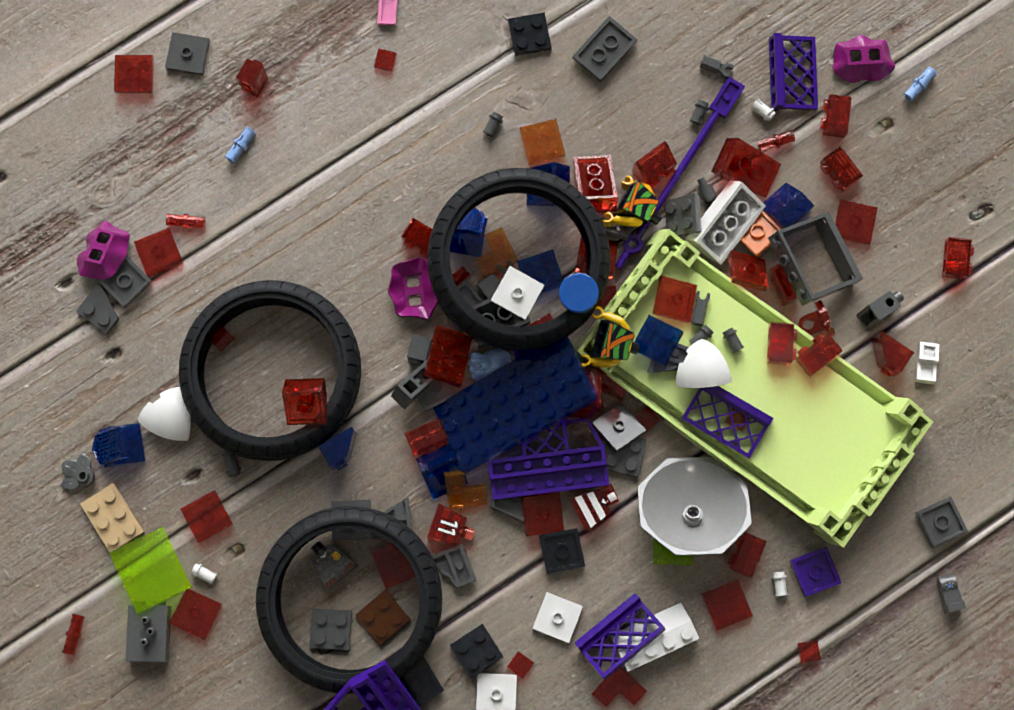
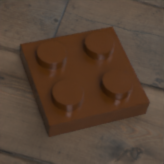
M386 589L356 614L357 618L380 645L411 620Z

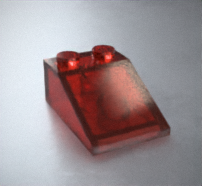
M726 138L711 172L728 182L730 180L743 182L753 193L766 198L781 163L740 138Z
M611 155L573 157L575 188L590 201L597 213L615 212L618 195Z

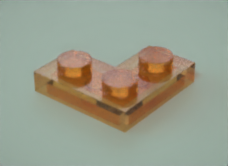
M502 227L485 234L492 252L476 259V263L484 278L499 271L497 268L498 263L504 269L508 266L507 259L511 261L512 265L518 262Z
M464 470L444 472L449 509L488 504L485 484L466 486Z

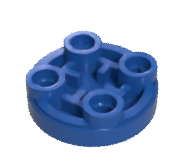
M571 274L560 285L559 298L561 304L573 313H587L598 301V286L595 280L586 274Z

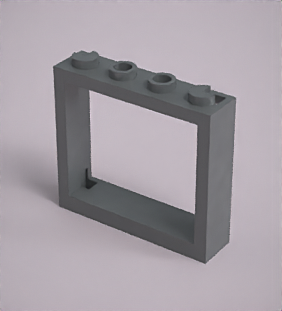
M829 211L778 230L768 237L779 259V263L782 265L802 306L853 286L863 279ZM814 226L817 227L844 281L815 294L812 293L785 239L787 236Z

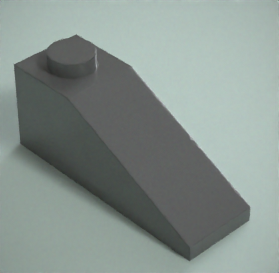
M434 353L397 385L391 397L403 409L407 408L448 366Z

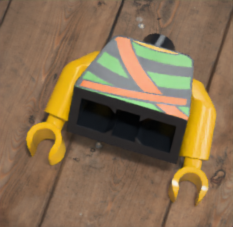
M626 176L625 182H621V188L626 190L614 213L616 216L613 217L612 213L606 212L604 217L610 220H602L603 225L606 227L611 226L613 223L621 226L641 227L649 221L657 225L662 219V216L655 211L659 200L655 197L650 185L639 180L633 182L631 176Z
M595 307L596 310L601 311V315L596 316L592 314V317L594 319L604 318V320H600L591 356H594V358H590L588 354H582L581 356L588 357L589 361L588 363L580 364L582 366L593 364V366L610 368L619 364L621 360H628L630 353L637 354L640 345L633 342L635 335L629 331V326L625 320L613 313L603 312L601 307Z

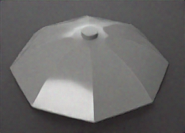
M713 457L667 458L638 486L641 528L675 555L723 554L752 524L747 483Z

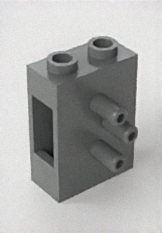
M134 602V605H128L126 661L169 662L171 606H166V602H154V606H146V602Z

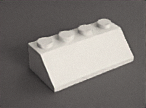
M730 180L702 216L701 232L689 234L686 240L699 252L721 265L766 205L743 182Z
M681 603L654 615L666 630L623 665L627 672L699 639L693 623ZM635 623L633 632H643L644 624ZM648 624L647 632H654L659 627L656 624ZM630 626L620 630V632H629ZM610 636L614 644L615 636ZM619 636L618 645H627L629 636ZM633 636L631 645L641 643L642 637ZM617 649L620 658L626 655L627 649Z

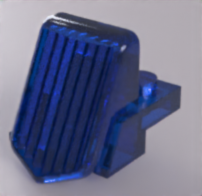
M474 208L464 217L453 235L450 252L477 257L482 256L488 220L482 211Z
M140 423L110 426L99 430L94 437L92 453L98 463L104 465V468L145 462Z

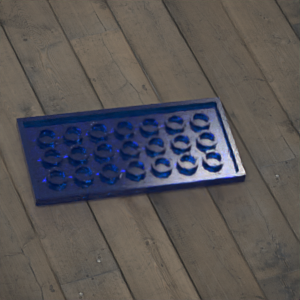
M565 337L549 346L530 350L433 408L461 472L467 474L599 398L569 337Z

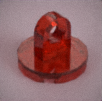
M822 300L814 302L816 311L801 317L798 323L799 327L809 335L824 330L827 338L834 336L835 331L830 326L831 319L825 305H823ZM811 321L814 326L811 329H805L803 323Z

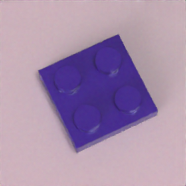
M827 546L790 560L804 597L842 583Z

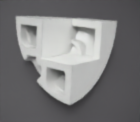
M704 339L695 342L687 349L688 355L683 363H679L676 375V386L683 388L714 387L732 382L724 357L712 343Z
M180 387L160 393L161 397L153 404L147 403L138 417V421L143 427L163 438L188 441L191 416L185 406Z

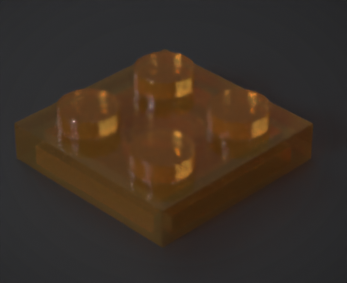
M556 119L520 127L529 165L565 156Z

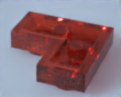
M620 667L606 680L603 679L591 694L607 707L618 693L635 705L647 690Z

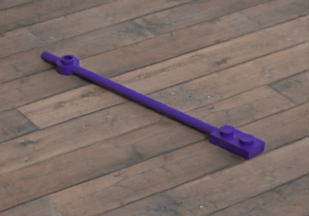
M728 77L710 105L709 110L713 111L712 115L658 197L659 204L655 209L657 213L719 116L724 119L726 118L745 88L744 85L731 77ZM650 221L639 227L635 234H631L628 241L624 240V252L615 264L617 269L621 270L631 254L640 252L643 245L641 238L651 224ZM634 242L636 247L631 248L629 243Z

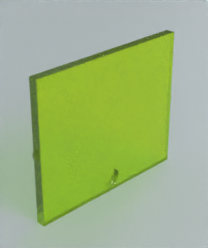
M163 526L109 552L137 614L162 602H166L168 599L192 588Z

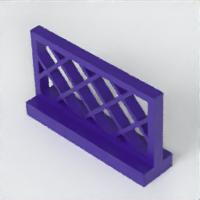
M774 33L769 38L771 108H774V111H779L780 109L817 110L815 37L782 35V33ZM783 41H789L794 48L788 52L784 47ZM802 42H810V50L807 53L800 46ZM795 49L803 55L799 61L791 55ZM787 57L795 64L790 70L784 65V60ZM804 58L811 63V68L808 71L800 64ZM796 66L804 73L800 79L791 72ZM787 75L796 82L791 88L785 83ZM805 76L812 83L809 89L801 82ZM797 84L805 91L801 97L792 90ZM788 93L797 100L794 104H786L785 96ZM806 94L812 98V105H807L802 100Z
M720 386L699 388L681 419L750 459L774 418ZM702 391L710 394L712 403L700 405L698 397ZM713 397L717 398L720 401L714 402ZM697 401V402H698V406L693 407L694 404H695V402ZM724 402L727 404L729 413L717 415L715 404ZM713 405L715 416L704 419L701 407ZM730 407L736 409V411L731 412ZM699 408L701 420L692 421L687 418L691 410ZM741 412L744 414L746 422L734 425L732 414ZM730 415L732 426L721 429L718 417ZM747 416L753 419V421L748 422ZM716 418L719 429L709 431L706 428L705 421ZM703 421L704 427L699 425L698 422ZM758 422L763 425L760 433L751 435L749 424ZM747 425L749 436L738 439L735 427ZM733 428L736 439L731 441L725 440L722 431ZM720 431L721 437L716 435L715 432ZM758 436L755 442H753L752 437ZM750 438L752 447L747 453L740 448L739 441ZM737 441L738 447L733 445L732 442Z
M634 593L574 643L602 678L606 680L666 629L637 594ZM641 609L646 612L645 619H635L636 613ZM624 623H630L629 632H620V628ZM634 623L644 624L643 632H633ZM648 624H656L659 627L654 632H647ZM608 636H615L614 644H605V639ZM619 636H629L628 644L618 645ZM632 637H642L641 643L631 645ZM594 648H600L599 657H590L588 653ZM604 648L613 649L612 657H603ZM617 649H627L626 655L622 658H616ZM602 661L611 662V667L603 672L601 670Z

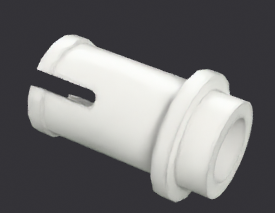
M757 99L751 107L752 110L764 118V121H771L776 114L774 108L770 109L760 99Z
M197 563L191 571V574L194 575L193 578L198 577L210 585L213 584L217 573Z
M784 571L774 572L773 577H771L774 579L775 596L788 595L785 580L787 575H785Z

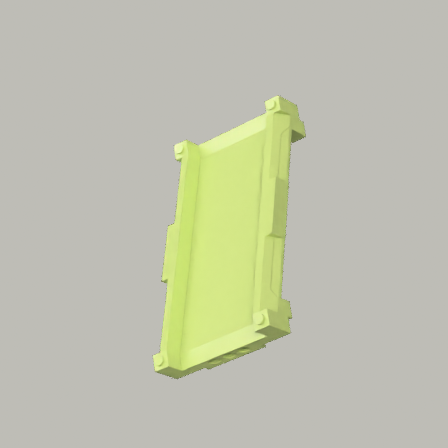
M670 229L656 230L646 244L650 249L603 310L605 313H613L625 320L629 326V331L635 335L633 342L640 345L639 352L637 354L630 353L628 360H621L619 364L610 368L593 366V364L589 365L606 375L662 416L664 423L729 470L740 473L803 519L804 522L814 528L813 532L824 541L844 548L865 517L872 515L915 454L912 451L930 428L933 421L911 399L895 397L807 332L699 256L700 252L689 242L683 241ZM697 291H700V299H706L707 293H710V299L705 304L707 311L704 326L707 325L714 333L711 335L712 338H708L706 341L712 343L720 351L731 374L732 382L719 386L774 418L750 459L681 419L699 388L677 387V371L647 373L660 337L690 347L689 340L701 330V326L691 324L694 304H697L695 300ZM604 318L596 319L585 335H577L568 347L567 351L581 362L588 363L589 361L588 357L581 356L582 354H588L590 358H594V356H591L600 320H604ZM732 327L734 330H737L736 334L744 346L743 349L736 353H733L726 338L723 339V332ZM702 391L698 397L700 405L712 403L710 394ZM713 397L714 402L720 401L717 398ZM697 401L695 402V404H694L693 407L698 406V402H697ZM724 402L715 404L717 415L729 413L727 404ZM713 405L701 407L704 419L715 416ZM730 407L731 412L736 411V409ZM699 408L691 410L687 418L692 421L701 420ZM741 412L732 414L734 425L746 422L744 414ZM730 415L718 417L721 429L732 426ZM747 416L748 422L753 421V419ZM716 418L705 421L706 428L709 431L719 429ZM703 421L698 422L699 425L704 427ZM758 422L749 424L751 435L760 433L763 425ZM747 425L735 427L738 439L749 436ZM733 428L722 431L725 440L731 441L736 439ZM720 431L715 432L716 435L721 437ZM758 436L752 437L753 442H755ZM750 438L739 441L740 448L748 453L752 447ZM737 441L732 442L733 445L738 447Z

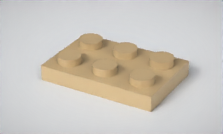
M112 483L80 504L110 553L115 552L145 533L115 483Z

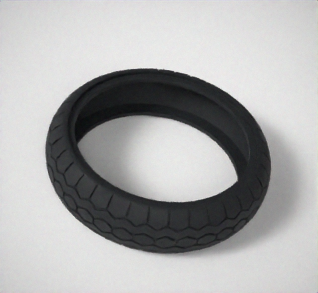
M507 168L489 172L473 179L448 200L440 211L430 234L427 265L430 283L436 299L446 315L462 331L472 338L493 347L507 350H531L546 347L563 340L578 330L593 314L595 307L598 306L608 283L610 247L600 216L590 201L573 185L558 176L544 171L529 168ZM513 193L529 194L552 202L570 217L581 234L587 259L586 275L595 280L599 290L597 303L587 313H573L566 310L550 321L533 326H509L484 317L463 298L451 272L450 244L461 221L476 206L499 195Z
M278 280L256 281L243 284L213 300L191 325L185 337L179 360L181 394L185 406L198 428L212 442L224 450L240 457L260 461H279L294 458L312 451L330 439L349 416L357 399L361 381L359 347L349 323L341 312L329 300L317 292L299 284ZM263 306L291 307L315 318L331 335L338 358V375L334 391L319 415L310 423L294 432L276 437H257L238 432L227 426L219 418L208 399L204 382V368L209 348L221 329L238 315Z
M333 507L313 513L294 524L271 548L263 563L257 583V619L264 641L273 656L284 669L303 683L332 693H339L351 678L371 667L347 670L324 665L307 655L295 643L288 632L281 610L282 583L291 561L309 541L335 529H361L385 538L396 546L408 560L418 583L420 600L418 617L408 641L398 652L385 660L399 679L408 673L425 655L436 635L441 618V580L437 566L426 545L414 531L395 517L366 507ZM351 689L347 694H355V693H354V692L352 691V689Z

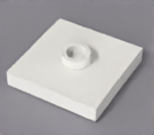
M509 266L490 301L525 320L544 285Z
M546 592L532 629L569 643L583 606Z
M480 673L477 676L476 710H515L517 675Z

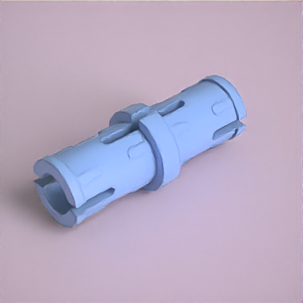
M927 67L919 78H915L912 86L903 94L908 101L913 102L919 93L925 91L928 83L937 75L936 71L931 67Z
M246 126L239 138L234 140V145L225 155V158L235 164L243 151L247 150V146L256 135V132Z

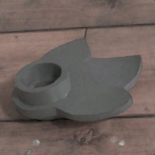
M81 453L77 461L65 460L62 463V471L66 475L61 483L64 488L75 490L80 486L86 487L94 482L95 474L91 469V460L87 455Z

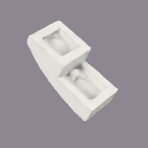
M920 341L915 382L932 385L936 383L939 344Z

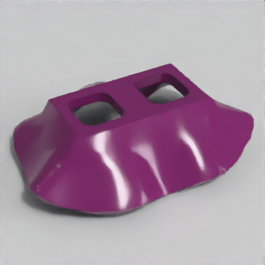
M858 35L847 42H838L835 46L833 70L837 76L850 83H856L861 80L880 81L895 68L889 53L888 44L883 39L873 40L864 35ZM869 50H879L880 60L871 61L869 59ZM850 51H860L861 61L852 62Z
M108 221L101 222L98 227L87 235V248L78 255L77 266L79 275L93 279L111 278L126 257L130 240L129 233L114 227ZM102 233L110 235L106 244L97 242ZM94 250L103 252L98 261L90 259L91 253Z
M419 257L399 262L391 269L388 294L393 301L396 314L400 317H415L427 320L431 317L438 304L430 283L427 260ZM418 276L419 286L408 287L407 277ZM410 295H420L421 304L410 306L408 297Z

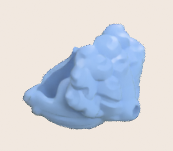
M496 348L483 354L473 352L471 360L468 361V371L476 382L488 383L489 379L506 377L512 371L513 362L511 361L510 353L503 349Z

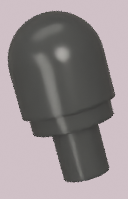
M704 177L697 180L702 200L705 203L714 202L716 192L713 186L707 184Z

